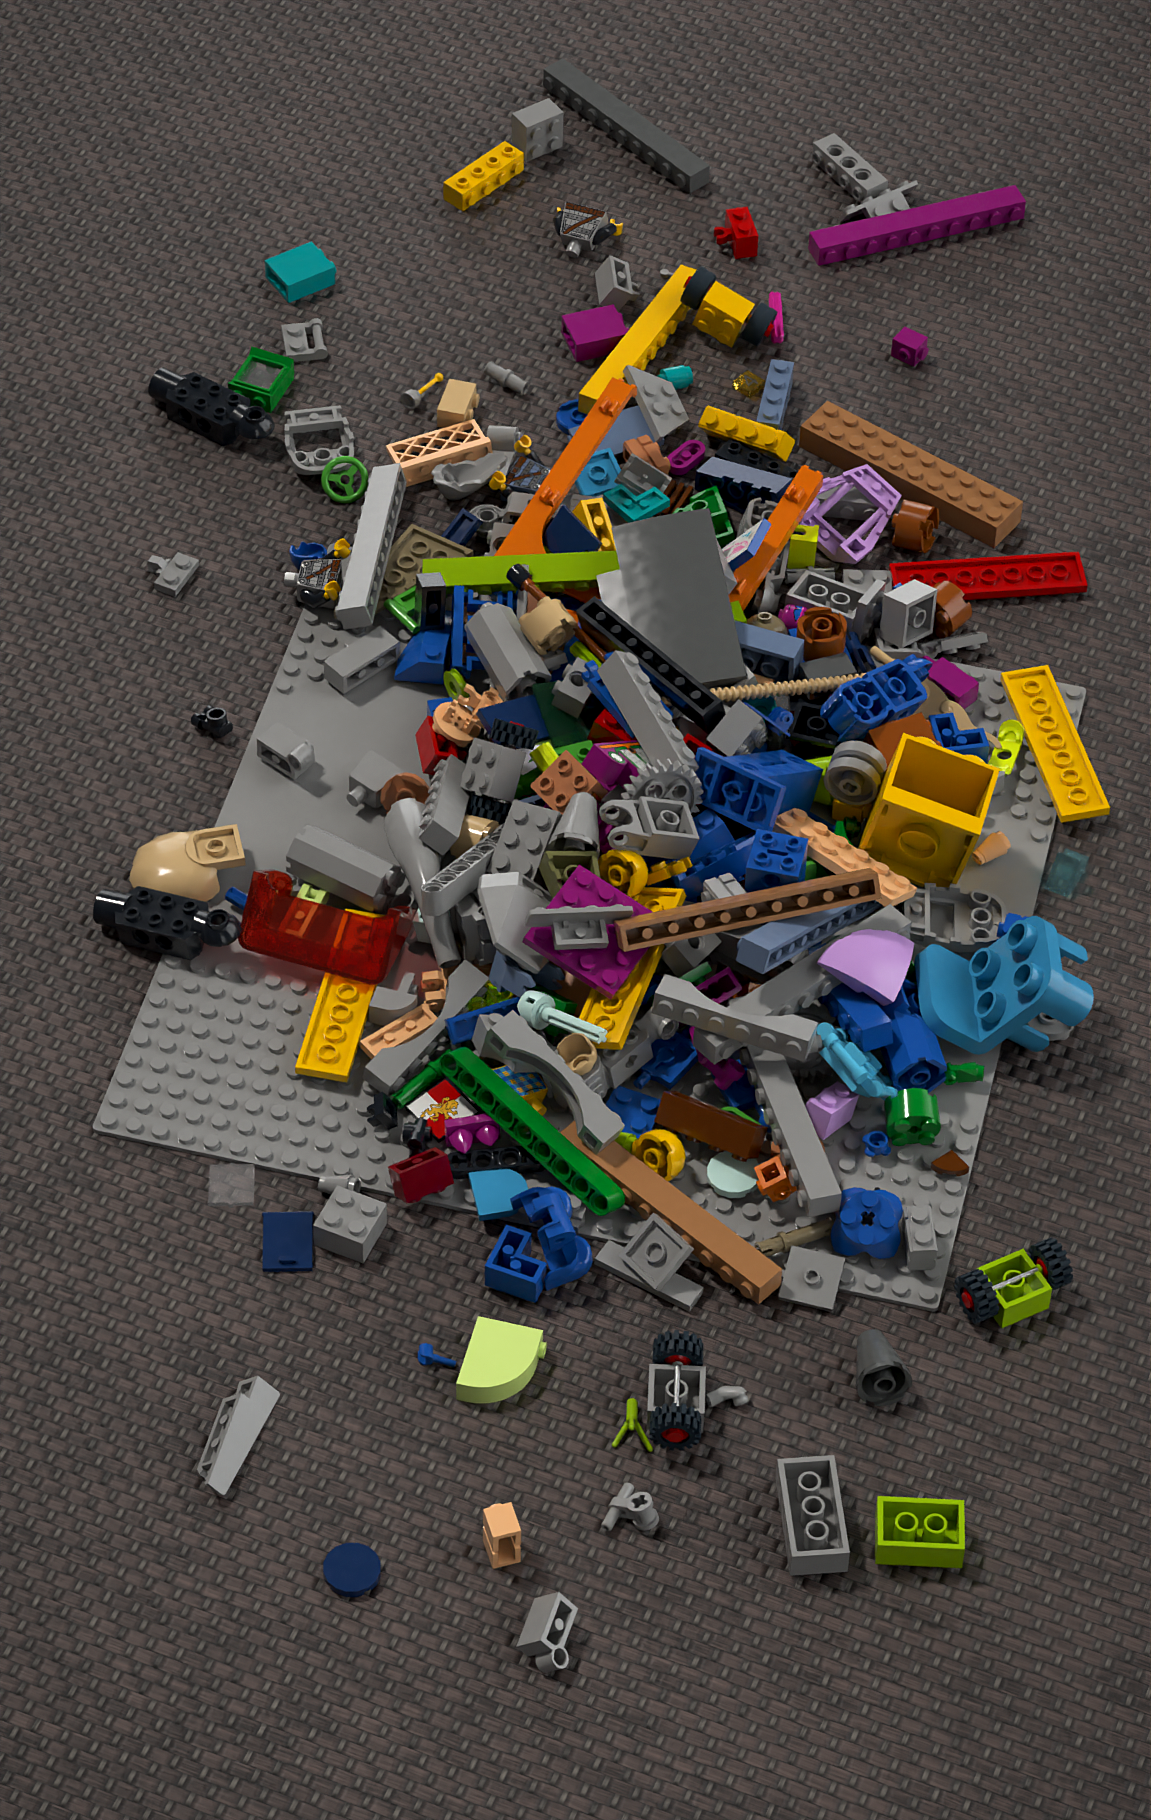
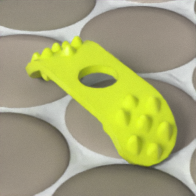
M1007 720L1001 724L998 740L1002 747L1000 749L994 747L988 762L989 765L1000 768L999 771H1005V776L1011 774L1023 743L1024 728L1017 720ZM1001 752L1012 754L1010 758L1005 760L997 757Z

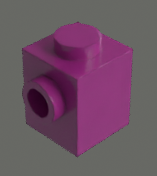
M904 326L892 339L891 356L915 367L928 354V337Z

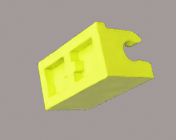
M798 525L794 531L804 532L805 534L791 535L787 568L805 569L807 566L814 568L819 525Z

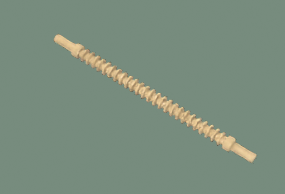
M862 673L860 676L855 674L854 677L851 674L847 677L843 675L841 678L839 676H835V678L830 676L828 680L826 677H823L822 679L816 678L815 681L811 678L808 681L803 679L802 682L800 680H796V682L791 680L789 683L784 681L782 684L781 682L776 684L771 682L769 685L767 683L763 685L757 684L756 687L753 684L750 687L744 685L743 688L740 685L736 688L731 686L730 689L724 687L723 690L719 687L717 690L712 688L710 691L721 699L722 702L723 700L729 702L730 699L733 702L736 699L742 701L743 698L745 700H749V698L754 700L756 697L762 699L763 696L764 698H769V696L774 698L776 695L778 697L782 695L788 696L789 693L792 696L796 693L801 695L802 692L805 695L808 692L813 694L815 691L817 693H821V691L826 693L828 689L833 692L841 684L857 677L862 678L866 673ZM662 697V701L666 706L672 705L665 697Z

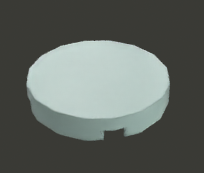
M728 1151L718 1153L710 1160L707 1166V1182L714 1188V1191L727 1198L745 1197L746 1193L754 1192L758 1187L756 1181L759 1180L754 1167L759 1165L757 1160L754 1158L743 1162L732 1158V1153Z

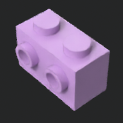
M838 1081L829 1088L825 1087L815 1098L811 1097L805 1105L815 1131L822 1140L852 1119L859 1094L852 1092L847 1085L841 1084Z

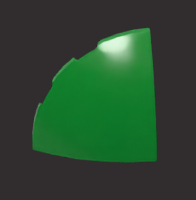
M714 486L692 496L689 505L685 508H677L672 514L709 508L715 535L722 549L735 540V535L718 488Z

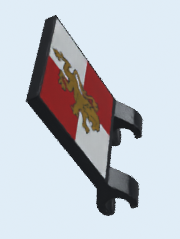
M448 1077L405 1106V1109L415 1120L418 1118L427 1120L428 1126L432 1127L433 1138L438 1143L445 1139L444 1120L486 1113L476 1103L473 1104Z

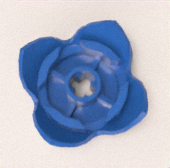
M853 1187L841 1191L840 1210L834 1212L836 1221L831 1230V1242L834 1251L846 1256H855L861 1252H867L872 1257L878 1259L894 1257L901 1241L898 1223L902 1218L903 1208L899 1197L886 1190L871 1191ZM862 1216L873 1217V1225L869 1226L866 1224L863 1226L861 1224Z

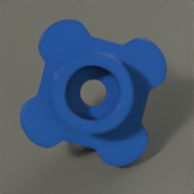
M872 1131L864 1135L862 1142L866 1146L865 1155L868 1157L881 1154L888 1156L891 1153V1148L888 1146V1135L881 1131Z

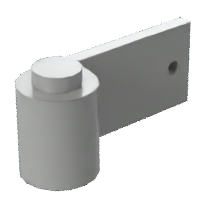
M489 425L487 437L491 441L493 453L499 454L503 452L508 458L506 465L500 470L506 476L516 453L514 445L523 434L519 432L518 427Z

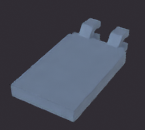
M639 405L621 411L595 452L611 448L615 458L618 459L623 456V443L627 440H636L637 437L648 435L653 443L655 442ZM580 425L568 430L570 434L567 436L568 442H570ZM663 438L660 442H657L658 445H664L665 439Z

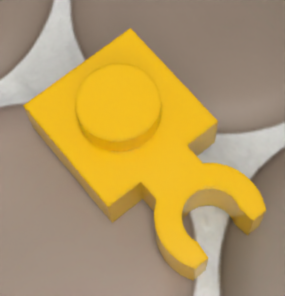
M689 857L667 864L665 860L650 866L651 871L648 873L647 885L649 886L687 871V868L693 866Z

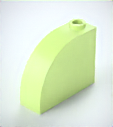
M478 1316L456 1383V1400L471 1403H492L507 1399L522 1390L534 1375L539 1358L544 1359L547 1342H543V1330Z

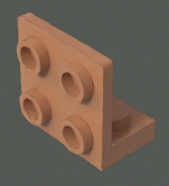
M567 750L531 784V788L553 810L559 811L562 815L574 794L587 792L592 795L595 793L602 799L608 793L594 776Z

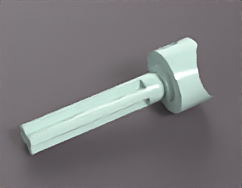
M533 990L527 991L521 996L517 1004L520 1016L527 1021L529 1027L542 1030L551 1024L571 1033H582L590 1041L598 1044L600 1042L604 1043L607 1040L605 1037L608 1033L606 1029L555 1009L554 999L547 994Z

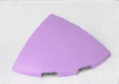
M859 930L830 945L821 955L817 964L855 992L863 991L882 1006L893 1003L898 995L911 962L914 943L906 937L887 930Z

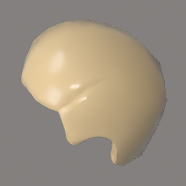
M573 1033L568 1035L557 1046L559 1055L574 1073L582 1076L592 1070L597 1060V1050L584 1034Z

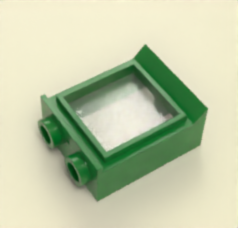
M251 346L249 356L232 381L228 382V389L249 398L251 406L262 407L265 412L271 413L294 380V359Z

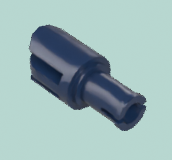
M849 632L851 640H849L846 634L845 645L854 668L856 669L855 666H859L862 673H867L868 670L865 663L868 661L871 669H876L873 658L869 654V649L861 645L857 633Z

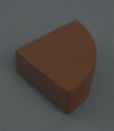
M953 1150L931 1162V1169L941 1175L945 1173L962 1176L969 1173V1166Z

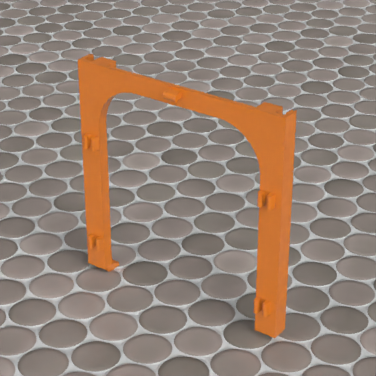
M612 377L494 556L546 554L542 543V536L549 520L629 399L636 397V385H629L624 383V380L621 378L616 379ZM807 465L801 466L767 521L771 523V526L755 556L737 568L733 573L737 585L729 594L730 603L739 600L742 610H745L822 488V472L818 470L815 472L809 469ZM598 587L589 588L587 591H577L574 588H570L562 592L583 603L588 602L594 596L601 600Z

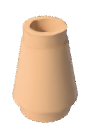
M1001 831L997 833L992 832L972 853V857L978 865H982L1007 854L1011 844Z

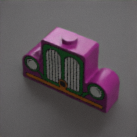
M638 740L593 744L581 763L583 767L601 782L608 785H613L617 782L623 789H625L624 784H632L629 778L630 775L639 776L638 768L643 771L647 770L646 763L653 767Z

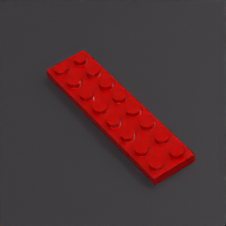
M1079 552L889 563L892 587L898 583L904 585L914 579L931 587L939 581L940 583L949 581L960 588L965 594L962 597L963 600L1087 592L1088 587Z

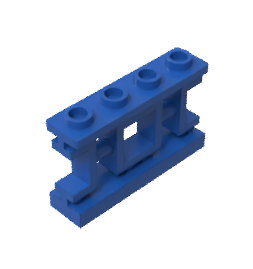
M454 585L451 610L450 670L456 669L461 675L465 676V679H470L472 669L486 670L479 657L467 656L465 665H462L463 643H466V652L476 653L467 639V632L464 629V603H467V612L476 613L483 604L491 602L493 605L499 603L512 608L516 615L517 600H513V591H508L507 595H503V592H498L496 602L473 600V590L469 589L468 592H464V586ZM468 615L467 622H468L473 616H469V615Z

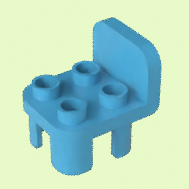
M1031 916L1025 920L1016 921L1004 936L988 948H981L976 951L970 961L940 945L931 944L917 954L914 960L921 1016L929 1029L936 1035L973 1054H985L1006 1038L1033 1052H1039L1049 1045V1037L1026 1025L1029 1021L1043 1012L1068 1026H1076L1086 1018L1092 1008L1094 998L1092 987L1087 982L1062 970L1061 958L1066 956L1079 964H1083L1088 960L1087 951L1083 946L1057 933L1052 923L1038 916Z

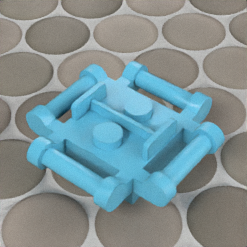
M826 1022L818 1025L817 1034L821 1035L822 1044L825 1046L819 1053L852 1092L868 1098L871 1096L875 1098L881 1097L884 1101L890 1095L891 1099L898 1096L897 1089L890 1087L892 1085L891 1079L879 1071L882 1068V1064L871 1051L863 1052L857 1043L848 1042V1033L841 1028L834 1029L831 1024Z

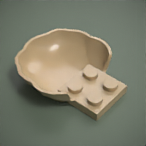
M237 824L199 831L171 832L157 836L138 848L133 860L129 881L133 888L141 886L204 902L212 899L220 891L217 870L246 865Z

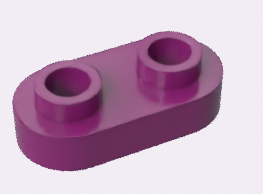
M688 440L667 457L671 465L669 472L674 475H683L704 459L705 445L698 440Z

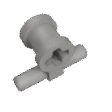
M624 1483L617 1497H613L608 1505V1513L601 1524L602 1528L605 1531H611L618 1517L633 1519V1523L638 1530L645 1531L654 1528L659 1522V1516L657 1511L652 1508L653 1500L651 1495L647 1492H637L631 1495L634 1486L631 1483Z

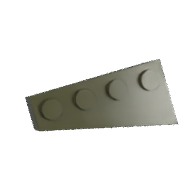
M545 851L538 868L552 900L578 865H581L600 878L596 851Z

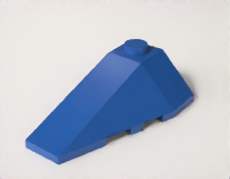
M445 610L444 630L419 631L413 635L397 660L394 680L444 684L443 676L444 672H446L451 644L450 610Z

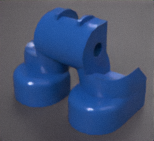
M552 1186L546 1188L532 1187L510 1198L512 1209L516 1210L524 1207L530 1223L540 1219L543 1220L544 1226L538 1230L537 1234L543 1255L550 1269V1272L544 1278L546 1291L587 1274L593 1262L591 1246L584 1238L576 1235L571 1222L573 1213L571 1199L565 1191Z

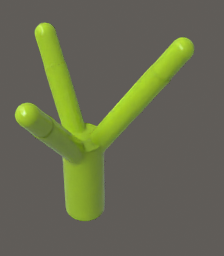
M634 1398L628 1399L626 1421L614 1439L612 1447H617L628 1428L631 1431L635 1428L647 1450L652 1452L653 1448L638 1422V1401Z

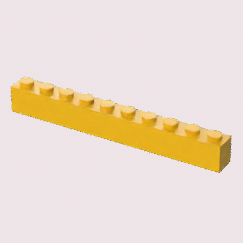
M684 265L679 266L579 392V412L588 415L612 377L616 379L621 378L624 380V383L628 384L623 373L627 365L644 371L647 363L655 358L657 350L665 345L668 336L675 332L680 321H684L690 309L680 299L685 290L683 286L689 276L694 275L696 269Z

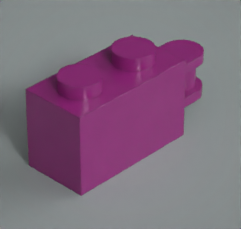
M928 656L922 657L933 663V666L928 671L929 676L927 679L935 683L949 700L958 703L963 709H966L977 700L979 682L975 678L963 672L944 657L938 661H934Z

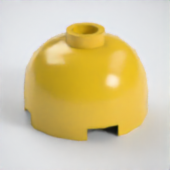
M613 849L601 855L598 860L601 879L630 898L637 896L644 889L648 881V869L641 855L630 850Z
M650 1130L640 1135L638 1140L632 1144L631 1154L667 1181L677 1177L685 1165L686 1156L681 1141L675 1134L667 1130Z

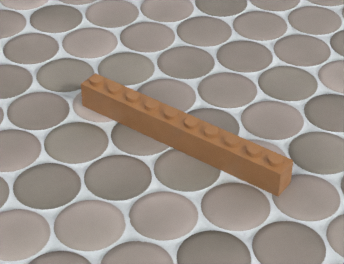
M871 868L613 921L618 947L626 952L882 899L878 873Z
M575 1120L560 1132L622 1189L625 1195L624 1204L633 1207L645 1220H648L652 1213L661 1217L694 1248L691 1253L699 1258L704 1266L716 1271L725 1282L733 1284L746 1298H751L759 1305L781 1285V1267L617 1142H611L595 1155L577 1136Z

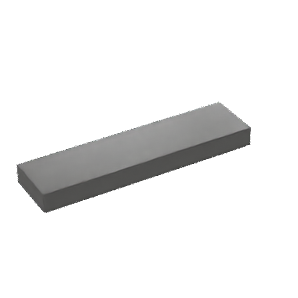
M610 1240L607 1241L595 1257V1265L690 1312L703 1294L704 1287L676 1273L673 1274L660 1291L655 1290L619 1256L624 1247Z

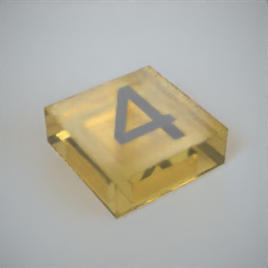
M747 370L733 381L732 388L751 398L765 387V380Z

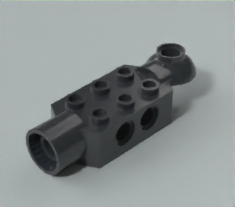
M162 367L154 373L148 387L149 396L166 404L167 419L221 446L233 444L239 435L248 439H262L269 436L275 428L272 417L262 407L251 406L249 398L196 372L181 376Z
M137 886L128 893L102 889L97 895L93 907L95 923L116 928L121 944L186 960H192L199 956L204 943L213 947L226 946L236 941L242 931L241 922L234 915L223 909H215L210 912L208 902Z

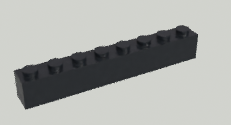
M595 596L576 610L581 629L609 653L617 650L626 653L630 652L635 655L639 661L640 668L649 677V683L652 688L707 734H710L726 715L721 699Z

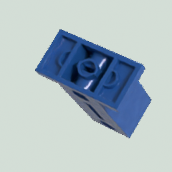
M700 747L695 755V761L699 766L695 773L702 783L700 787L703 790V794L699 795L703 800V803L700 804L755 831L760 829L772 832L777 815L793 808L801 809L808 815L823 772L822 768L784 750L723 757L704 747Z
M757 829L746 866L744 889L746 893L805 881L808 838ZM822 941L818 942L817 944H815V945H813V946H811V947H814V946H817V945H821V944H822Z

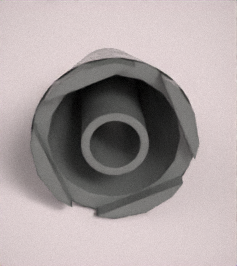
M876 1329L864 1331L857 1339L856 1390L859 1397L866 1403L867 1401L874 1402L875 1406L891 1405L905 1397L904 1392L908 1387L911 1388L912 1376L909 1369L881 1331Z

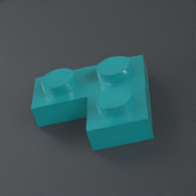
M622 484L603 494V501L628 523L648 519L670 506V499L655 486L637 497Z

